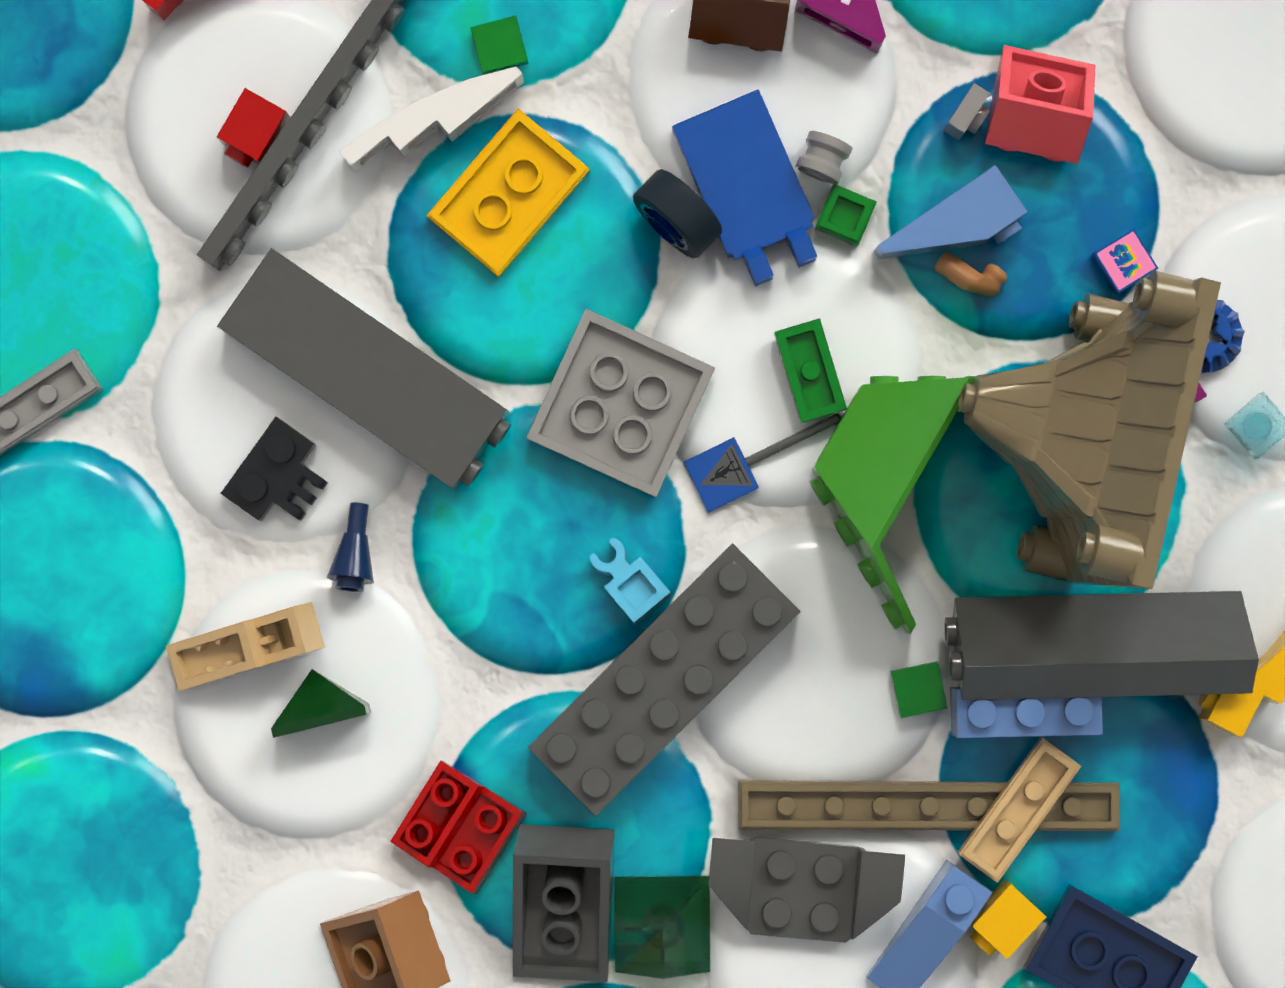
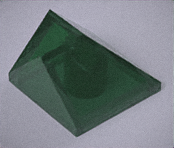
M709 875L614 876L616 973L666 979L710 972Z

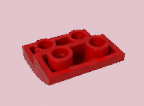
M440 760L390 842L425 866L436 869L470 893L477 894L527 813L478 781Z

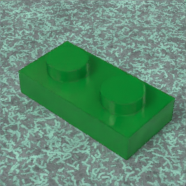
M820 318L775 331L774 337L800 424L846 411V403Z

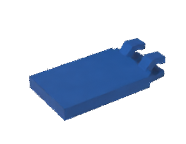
M759 89L672 126L673 134L702 200L710 207L722 225V234L719 236V240L727 258L731 256L734 257V260L743 258L755 287L773 280L774 274L762 249L786 239L798 269L816 261L817 254L806 231L813 227L812 222L815 217Z

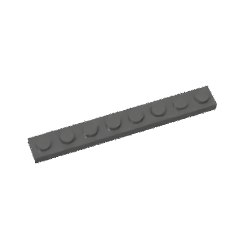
M405 0L370 1L197 253L198 257L218 271L221 270L224 264L231 266L237 260L245 246V242L241 239L251 225L257 227L265 219L272 207V203L268 200L278 185L284 188L292 180L299 167L295 160L305 146L311 149L318 142L326 127L322 121L332 107L338 110L344 104L352 90V86L348 83L358 69L365 71L373 62L379 50V47L375 45L385 29L392 32L399 24L406 10L402 6Z

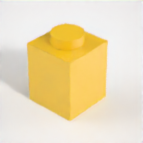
M1004 879L993 891L972 922L971 926L975 929V932L970 938L990 957L998 950L1008 960L1042 923L1046 916L1011 883Z

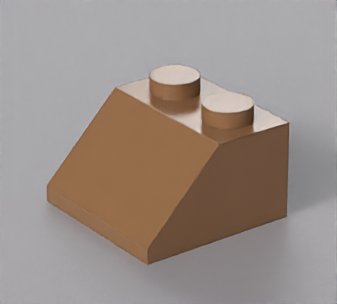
M419 890L388 898L320 923L342 988H438L451 982L445 966L444 956L439 949L429 920L428 910L423 903Z

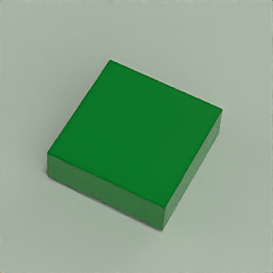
M516 15L470 27L483 75L529 64Z
M833 183L814 229L858 247L877 201Z
M937 661L890 671L900 718L948 708Z

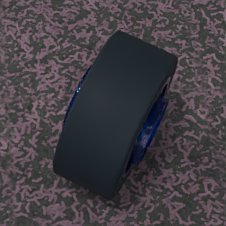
M660 169L655 171L633 194L635 206L651 227L674 248L690 258H698L722 234V225L710 207L686 183L666 170Z

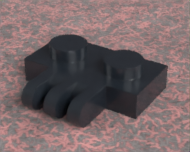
M275 416L220 494L258 521L264 519L274 503L301 521L306 512L300 506L292 503L295 496L297 495L310 505H313L317 499L315 495L303 488L305 482L309 480L313 486L324 490L329 482L303 464L316 444Z

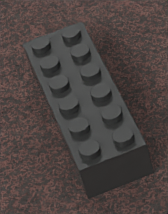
M733 543L730 544L528 746V749L597 816L801 611Z

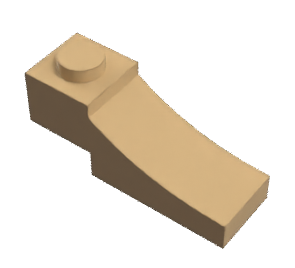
M312 602L289 607L166 645L179 691L325 648Z

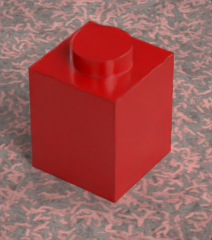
M244 88L216 137L227 147L223 153L224 155L248 168L252 161L256 164L260 163L291 117L284 109Z

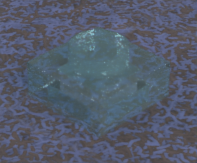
M1264 392L1257 394L1224 423L1254 459H1259L1285 437V416Z

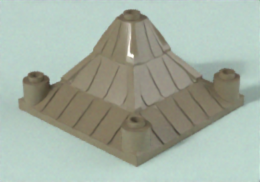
M1153 270L1147 279L1141 278L1138 281L1133 302L1126 303L1087 293L1082 301L1076 300L1074 302L1068 322L1069 328L1075 329V338L1086 342L1079 343L1043 364L977 375L973 379L972 384L965 383L963 385L958 401V412L964 413V423L1006 463L1012 464L1041 517L1047 518L1048 528L1034 525L1029 533L1023 532L1020 536L1016 558L1023 561L1024 571L1073 584L1153 589L1221 282L1202 277L1192 280Z

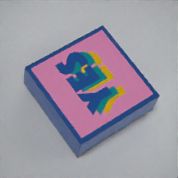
M1132 229L1091 255L1115 295L1135 284L1141 278H1145L1153 270L1159 269L1135 229Z

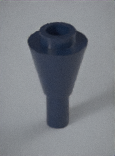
M350 503L347 532L343 534L327 574L328 579L336 581L335 588L338 590L362 592L364 585L374 583L368 536L365 534L368 504Z

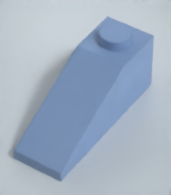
M995 165L877 245L873 252L878 259L979 246L992 238L998 244H1001L1022 229L1018 221L1028 211Z
M946 859L866 978L880 988H920L965 934L993 892Z

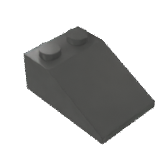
M519 825L513 853V977L608 982L615 829Z

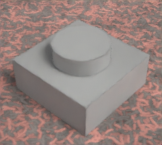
M974 83L943 131L958 141L966 130L975 134L990 112L988 108L983 106L990 93Z

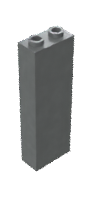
M272 248L217 325L218 328L456 491L461 484L469 487L484 466V463L478 459L489 444L496 448L511 427V424L505 421L510 415L506 408Z
M1241 591L958 597L954 599L953 617H945L944 623L946 646H954V652H950L949 655L951 681H959L961 700L1245 694L1253 692L1259 662Z

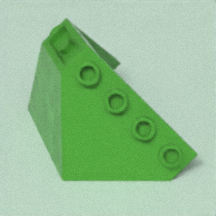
M871 376L870 384H862L858 388L841 421L837 424L812 468L816 478L809 481L811 487L823 506L831 502L840 518L833 524L845 545L849 547L855 544L864 560L857 564L858 568L871 589L879 585L887 602L882 604L881 607L895 630L903 627L906 633L911 634L916 626V622L882 552L880 544L958 411V401L963 385L965 383L972 384L976 376L946 379V376H918L917 381L899 382L898 376Z

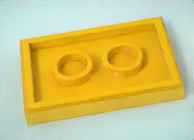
M518 108L426 216L488 270L500 278L590 173V168Z

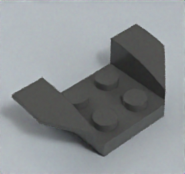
M764 837L750 838L749 841L712 838L708 885L750 934L846 943L850 939L856 938L901 902L905 854L871 852L853 845Z

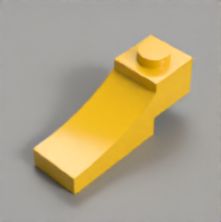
M1285 630L1269 650L1259 658L1253 692L1245 694H1203L1198 702V705L1203 708L1198 718L1230 735L1242 738L1262 698L1272 703L1282 704L1285 698Z

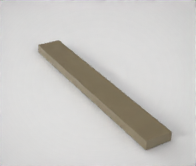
M738 781V829L974 830L1008 781ZM1070 782L1035 831H1120V783Z

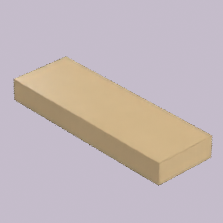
M1040 737L957 854L998 883L1082 766L1047 740Z

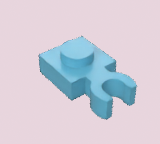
M612 537L609 543L613 550L616 551L614 561L603 563L594 553L589 556L590 561L597 572L613 577V580L605 585L604 588L636 626L668 600L672 594L641 557L629 565L624 546L619 540Z

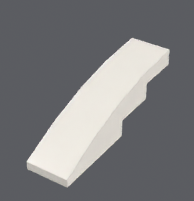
M512 67L467 79L430 94L378 122L339 152L354 172L357 173L391 144L395 146L403 157H406L439 128L453 142L524 83L523 74L517 67Z

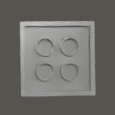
M585 309L526 438L656 498L715 367Z

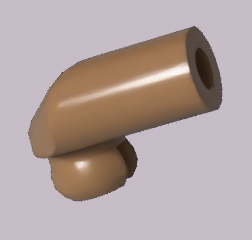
M949 251L939 258L935 266L936 272L960 289L986 297H993L1001 293L1000 287L1007 281V274L997 265L988 264L983 272L979 273Z

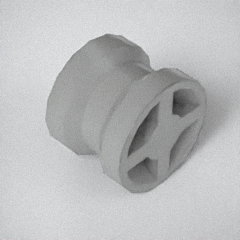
M809 131L806 138L807 151L805 155L798 158L795 168L820 181L838 184L842 176L840 171L842 161L849 158L853 148L846 142L818 131Z

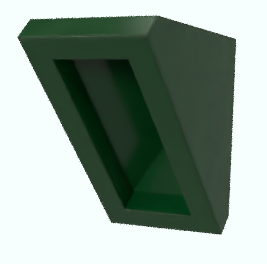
M311 669L272 726V736L275 738L371 713L370 705L365 700Z

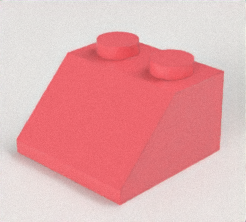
M1004 45L991 99L990 112L988 113L985 144L997 146L1004 151H1020L1043 156L1050 161H1066L1078 164L1093 119L1096 65Z

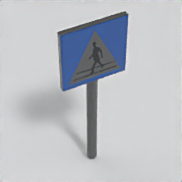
M834 414L746 458L735 437L684 461L708 513L759 488L749 466L839 423L841 416Z

